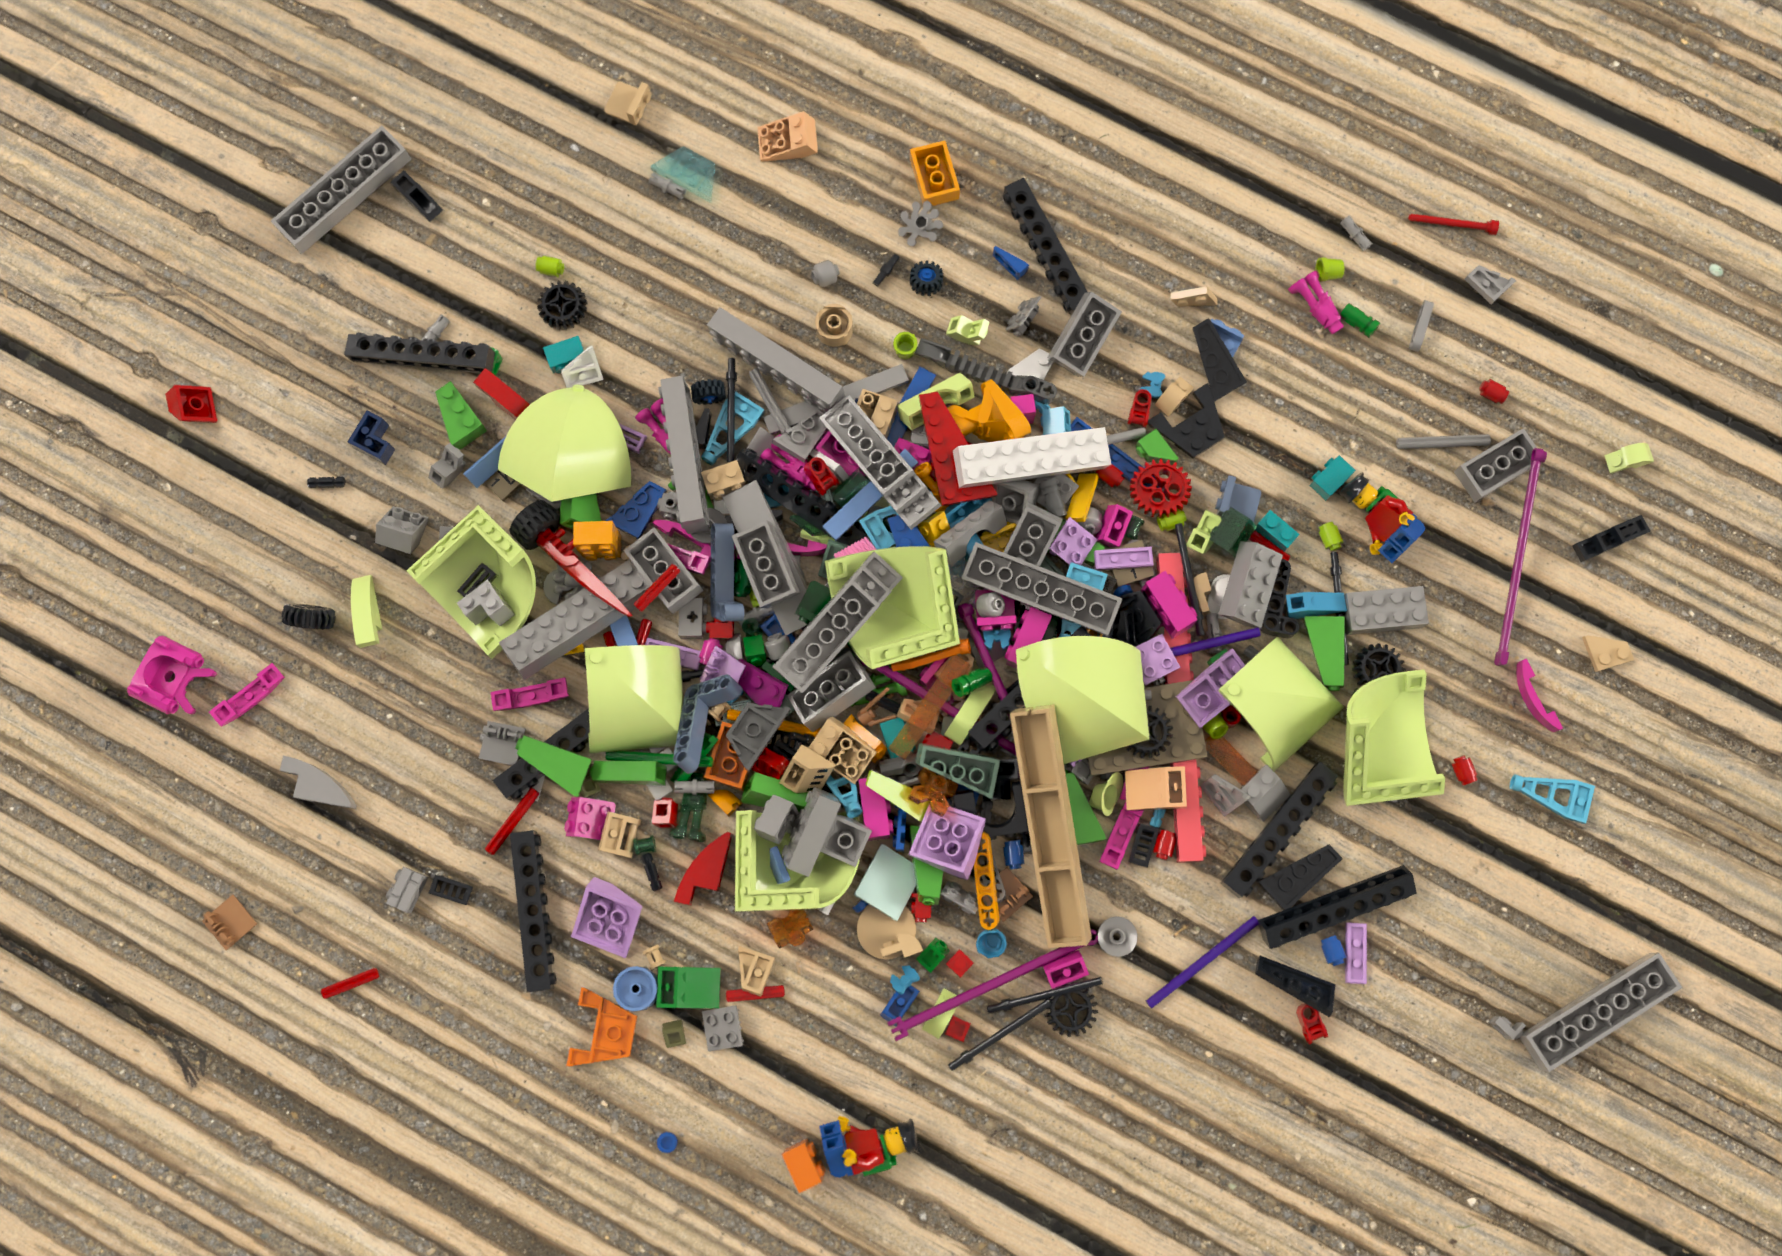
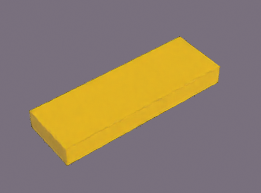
M1079 474L1076 483L1079 487L1072 495L1065 517L1066 520L1071 517L1076 522L1086 521L1099 479L1097 474Z

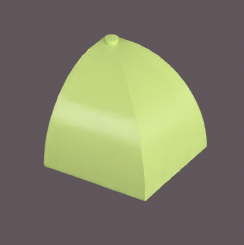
M573 385L570 388L555 390L530 404L511 426L501 448L498 470L551 502L631 487L630 457L622 429L608 405L596 394L585 389L583 385Z
M479 505L407 570L414 580L455 619L491 659L503 650L499 642L523 627L533 606L536 577L532 562L525 551ZM482 562L498 575L492 584L500 591L515 614L501 626L496 624L489 616L478 625H475L464 615L457 602L464 598L457 590ZM485 569L478 575V577L471 583V585L464 591V593H467V591L473 586L477 579H479L482 576V574L486 571Z
M927 546L893 547L854 553L825 561L832 598L874 551L903 577L880 604V607L848 641L857 656L869 668L875 669L960 644L946 549Z
M1096 636L1053 638L1016 649L1018 679L1025 708L1033 707L1034 709L1037 706L1054 704L1064 764L1149 740L1142 662L1139 649L1119 640Z
M1278 637L1271 641L1218 690L1240 712L1257 733L1267 749V752L1260 760L1265 765L1267 764L1273 772L1344 708L1337 698Z
M663 645L585 648L590 733H588L589 752L600 753L674 747L684 701L680 648Z
M1424 669L1394 673L1374 679L1359 688L1349 700L1346 718L1343 787L1346 806L1444 794L1445 777L1443 774H1436L1426 733L1424 690L1426 689L1427 673Z
M755 810L736 811L735 911L823 908L836 902L846 892L855 876L859 861L856 867L822 852L819 853L809 877L787 869L790 880L777 884L770 867V848L777 846L780 854H782L784 846L788 845L791 840L789 838L790 834L785 833L780 844L758 836L754 829L755 822L758 817H761L762 813H757ZM862 811L861 815H859L858 817H855V818H854V819H856L857 821H859V822L862 823V824H863V811ZM846 812L837 813V815L848 817Z

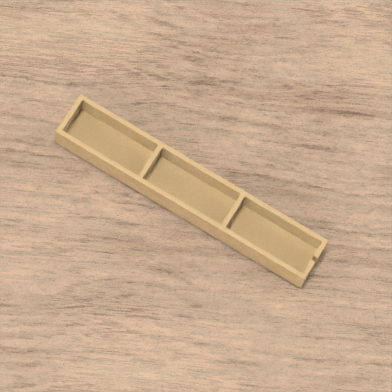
M1053 704L1037 706L1034 709L1033 707L1015 709L1010 713L1047 945L1048 948L1087 945L1092 937L1055 706Z

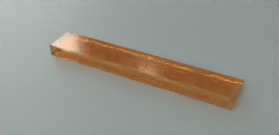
M954 655L888 749L903 760L906 759L952 693V680L964 675L971 666L958 655Z

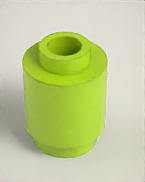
M542 256L537 258L535 269L540 274L559 277L564 272V263L558 258Z
M1177 509L1176 515L1170 512L1169 517L1165 513L1162 514L1161 518L1157 517L1160 530L1166 532L1175 529L1176 524L1182 523L1184 526V521L1187 520L1184 511Z
M1328 522L1319 527V535L1325 549L1335 551L1342 547L1341 544L1344 541L1337 525H1334L1333 522Z

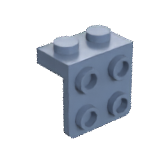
M1228 476L1225 481L1222 480L1220 486L1221 498L1217 499L1215 505L1217 515L1226 520L1251 526L1255 521L1261 491L1236 484V477Z

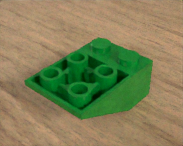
M658 967L657 1008L718 1009L720 1003L721 968Z

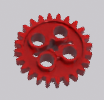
M1152 459V465L1145 462V468L1139 466L1138 472H1134V478H1131L1130 483L1132 485H1130L1129 491H1132L1130 497L1134 498L1133 504L1139 503L1138 510L1144 508L1145 515L1149 511L1152 512L1151 517H1154L1156 513H1158L1159 518L1164 513L1167 517H1169L1170 512L1176 515L1177 509L1182 511L1183 505H1187L1188 499L1191 497V479H1186L1188 472L1182 473L1183 467L1177 469V462L1170 465V460H1167L1166 464L1163 463L1162 459L1159 460V463ZM1160 475H1167L1168 478H1161ZM1149 483V484H1151L1152 486H1151V487H1146V486H1144L1143 484ZM1170 490H1176L1178 493L1172 494ZM1154 498H1159V499H1161L1162 501H1161V502H1155V501H1153V499H1154Z

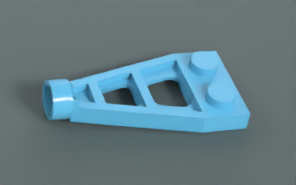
M736 391L735 415L743 419L744 423L735 430V443L755 427L765 412L763 408ZM727 400L721 408L707 447L701 456L706 463L712 466L727 451V442L724 445L716 442V438L721 430L727 433Z
M891 506L876 510L859 520L876 549L889 548L895 544L892 533L888 532L883 524L884 517L892 514L898 515Z
M1071 562L1066 577L1103 591L1108 574ZM1062 619L1059 638L1071 636L1080 625ZM1070 631L1071 635L1065 634L1064 632Z
M1516 774L1512 776L1509 786L1510 789L1523 793L1561 817L1581 824H1586L1595 789L1594 785L1578 780L1522 777ZM1537 784L1549 786L1547 798L1535 793ZM1556 789H1568L1570 791L1567 806H1562L1554 800Z
M830 775L825 784L845 808L847 816L855 818L861 815L862 809L859 804L857 782L853 784L845 777L835 780ZM850 783L852 791L842 795L838 787Z

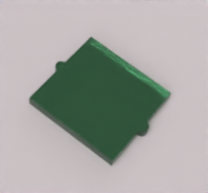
M791 515L789 518L811 536L827 535L824 531L798 515Z

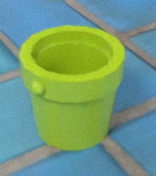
M1322 257L1317 259L1315 270L1319 272V282L1342 278L1345 267L1343 260Z
M901 332L896 335L893 347L899 358L907 360L914 355L918 343L915 334Z
M1220 712L1203 725L1202 729L1213 739H1219L1227 733L1228 726Z

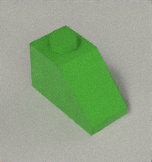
M1157 429L1140 439L1136 444L1137 454L1141 458L1144 457L1147 462H1152V459H1154L1156 463H1159V460L1162 459L1163 463L1166 464L1167 460H1170V465H1173L1179 459Z

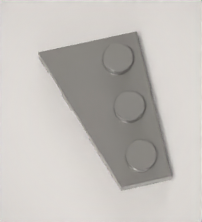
M816 409L800 420V423L787 429L781 436L774 438L772 444L800 461L805 462L827 430V427L819 419L825 413Z

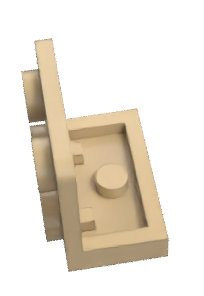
M621 81L617 82L604 108L605 113L637 125L639 119L643 116L647 103L651 99L649 85L641 82L639 88H636Z
M737 460L701 472L711 500L720 501L725 495L746 485Z

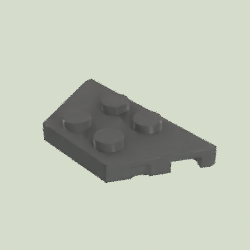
M747 703L735 720L726 737L746 771L749 772L783 723L791 711L789 707L784 706V708L772 707V705Z

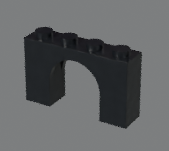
M1021 781L1012 782L1015 809L1012 816L1001 824L985 822L983 832H986L991 840H995L997 836L1001 835L1014 837L1016 833L1020 832L1029 834ZM973 790L953 792L956 809L979 816L976 811Z

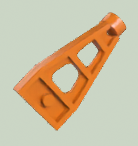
M959 638L960 644L947 647V649L935 653L930 652L917 658H909L892 663L893 672L904 671L957 654H971L969 639Z

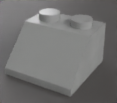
M1026 480L994 484V489L998 496L992 497V502L1003 507L1006 521L1017 524L1028 502L1036 506L1039 485Z
M1267 764L1240 788V790L1250 796L1244 804L1262 822L1290 796L1282 780Z

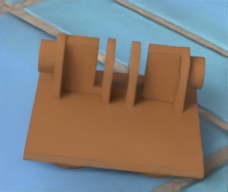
M1008 867L999 873L1006 892L1004 901L998 903L999 918L1002 922L1006 921L1033 897L1027 887L1023 886ZM996 887L997 898H999V894L1002 893V891L999 892ZM984 895L983 900L990 906L992 902L988 895Z
M234 894L213 912L208 911L205 913L202 920L226 951L257 925V922Z

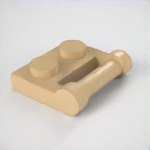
M607 812L598 850L632 858V848L641 820ZM626 823H630L625 848L621 850L620 847Z

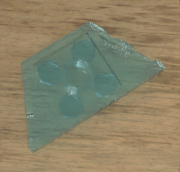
M683 146L651 165L650 168L655 173L666 179H671L673 183L685 188L705 201L712 202L713 178L715 174L714 162Z

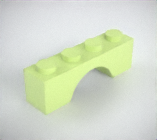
M958 373L898 404L900 420L911 430L924 424L918 398L920 394L938 391L945 404L961 405L975 397L972 382L961 373Z

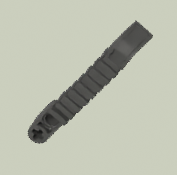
M921 338L915 351L916 355L929 359L942 368L949 369L952 373L954 371L957 374L965 375L968 379H975L974 381L978 383L979 381L984 383L992 379L1003 392L1010 391L1009 394L1014 395V393L1020 395L1033 394L1035 401L1047 405L1054 401L1057 394L1056 386L1035 376L1012 375L1013 372L1008 371L1006 375L1003 373V369L999 368L996 371L994 366L990 365V368L985 367L986 363L981 362V365L977 364V360L974 358L972 361H969V356L966 354L961 358L959 357L961 351L956 350L955 354H951L952 348ZM1026 384H1032L1035 389H1028Z

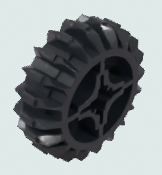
M558 280L557 285L551 282V288L545 287L546 292H540L542 298L537 299L538 304H540L537 306L538 311H540L539 316L543 318L544 323H549L551 328L556 326V329L559 330L563 326L567 330V325L574 328V322L580 324L579 318H585L583 312H587L585 305L588 304L585 299L586 296L584 292H581V288L579 286L576 287L573 282L570 285L566 280L563 284ZM564 294L572 295L576 299L566 298ZM550 311H553L554 313H555V312H558V313H560L561 317L554 316V315L550 314L549 312H550Z
M286 604L281 615L282 622L286 625L316 630L331 629L334 627L336 620L333 609L308 604Z
M1377 643L1375 647L1373 644H1370L1368 649L1365 647L1361 649L1362 653H1357L1358 659L1353 661L1357 666L1352 668V671L1357 672L1353 678L1360 679L1357 685H1365L1374 679L1392 674V671L1388 668L1389 662L1392 666L1393 674L1406 671L1405 667H1401L1404 660H1398L1401 654L1395 655V648L1388 650L1387 644L1382 648L1380 643ZM1380 655L1384 658L1380 661H1377L1375 659H1370L1369 656ZM1365 664L1370 671L1369 677L1367 676L1365 671ZM1382 664L1381 670H1380L1381 672L1378 673V674H1376V673H1377V670H1376V669H1378V668H1376V667H1378V666H1380V665Z
M1149 705L1147 708V717L1154 719V721L1148 724V729L1151 726L1153 727L1150 729L1149 734L1151 735L1147 741L1155 746L1142 747L1138 745L1139 743L1132 744L1126 750L1129 752L1133 748L1135 750L1133 756L1141 752L1140 758L1143 759L1145 753H1147L1148 758L1151 759L1153 752L1158 757L1160 755L1159 750L1165 752L1166 748L1164 745L1169 746L1171 744L1167 739L1173 738V735L1167 732L1172 731L1173 727L1166 726L1171 721L1170 719L1163 720L1166 713L1158 715L1159 708H1156L1154 712H1152V706ZM1158 724L1162 731L1160 741L1157 739V736L1154 732V729Z
M1088 988L1083 992L1081 990L1073 992L1084 999L1085 1003L1075 1004L1070 993L1064 994V1006L1055 1010V1004L1060 996L1053 997V999L1048 998L1052 1006L1047 1008L1050 1009V1013H1045L1044 1016H1051L1052 1019L1047 1023L1048 1025L1055 1023L1052 1028L1053 1031L1060 1027V1035H1063L1065 1030H1067V1037H1071L1072 1031L1078 1037L1079 1029L1085 1034V1025L1090 1029L1093 1027L1088 1022L1089 1020L1096 1022L1097 1019L1091 1017L1092 1013L1098 1014V1010H1092V1006H1097L1098 1004L1097 1002H1090L1095 996L1092 994L1087 997ZM1069 1003L1072 1004L1073 1007H1080L1073 1011L1072 1016L1069 1015V1012H1061L1069 1008ZM1087 1009L1085 1019L1080 1024H1077V1014ZM1056 1016H1068L1072 1027L1060 1023Z

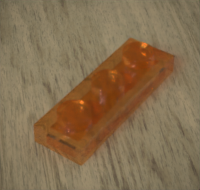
M1209 736L1205 740L1207 751L1242 786L1257 773L1223 736L1219 739H1213Z

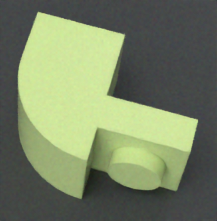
M962 315L952 317L946 335L959 342L979 345L980 341L988 333L989 321L985 319L971 321Z
M1647 443L1622 447L1621 450L1604 455L1609 471L1612 474L1630 467L1638 468L1654 462Z
M1205 510L1198 527L1193 529L1186 544L1187 547L1202 554L1206 553L1216 539L1217 532L1224 518Z
M944 988L935 1005L957 995ZM957 1007L926 1021L922 1030L939 1039Z

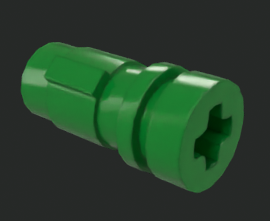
M1350 303L1340 313L1346 319L1345 322L1354 328L1355 326L1359 328V331L1361 333L1364 332V335L1368 338L1373 335L1381 324L1376 319L1372 320V316L1368 317L1363 311Z
M988 668L975 669L968 672V675H962L953 679L951 683L953 692L958 697H963L972 693L973 690L992 682L993 677Z

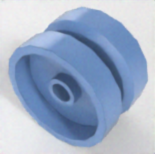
M638 966L628 967L621 971L613 985V994L617 1003L630 1011L646 1010L653 1006L657 1001L658 978L656 974L648 968ZM634 985L639 986V991L636 993L634 992L636 989Z

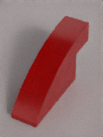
M486 368L473 382L478 389L493 400L496 406L515 420L530 405Z
M724 833L700 852L684 874L677 889L674 902L691 906L696 887L719 892L733 836L732 833Z

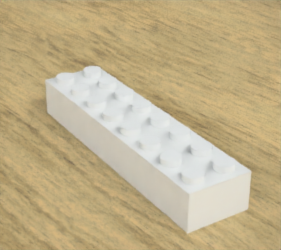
M1105 427L958 446L953 450L959 488L1099 470L1111 465Z

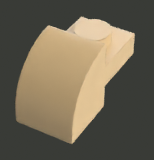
M1180 376L1164 391L1155 403V406L1169 417L1192 393L1194 387Z
M1205 572L1193 578L1199 609L1203 615L1209 614L1210 610L1205 595L1211 594L1210 583Z
M897 934L899 943L895 944L893 940L883 944L884 948L880 949L883 957L902 951L904 958L923 951L920 942L909 934Z

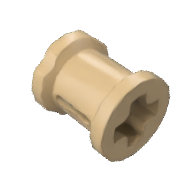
M727 702L708 709V714L717 722H720V718L732 707Z
M655 945L642 952L649 961L650 970L666 964V960H663L658 950L660 948L659 945Z

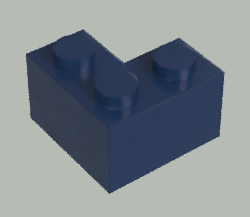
M366 410L347 442L357 451L384 465H387L396 450L389 442L381 439L389 427L388 423L383 418Z

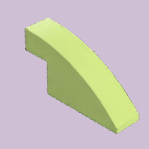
M372 575L352 579L351 584L352 623L355 643L360 648L380 644L377 631L382 630V624Z

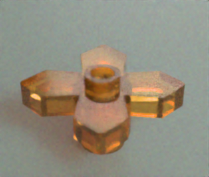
M923 767L918 776L921 785L913 787L908 799L916 804L929 801L932 812L943 817L949 807L946 797H952L955 794L958 784L950 779H946L942 775H936L935 772Z
M791 909L787 917L775 918L767 923L779 949L787 944L792 946L801 945L806 939L805 934L814 929L808 917L806 918L807 914L804 909Z

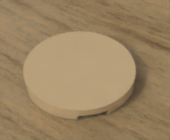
M869 905L863 910L857 923V936L860 944L870 955L879 959H894L903 955L902 951L883 957L880 949L884 948L883 944L894 940L895 944L899 943L897 934L916 936L915 919L906 906L898 921H895Z

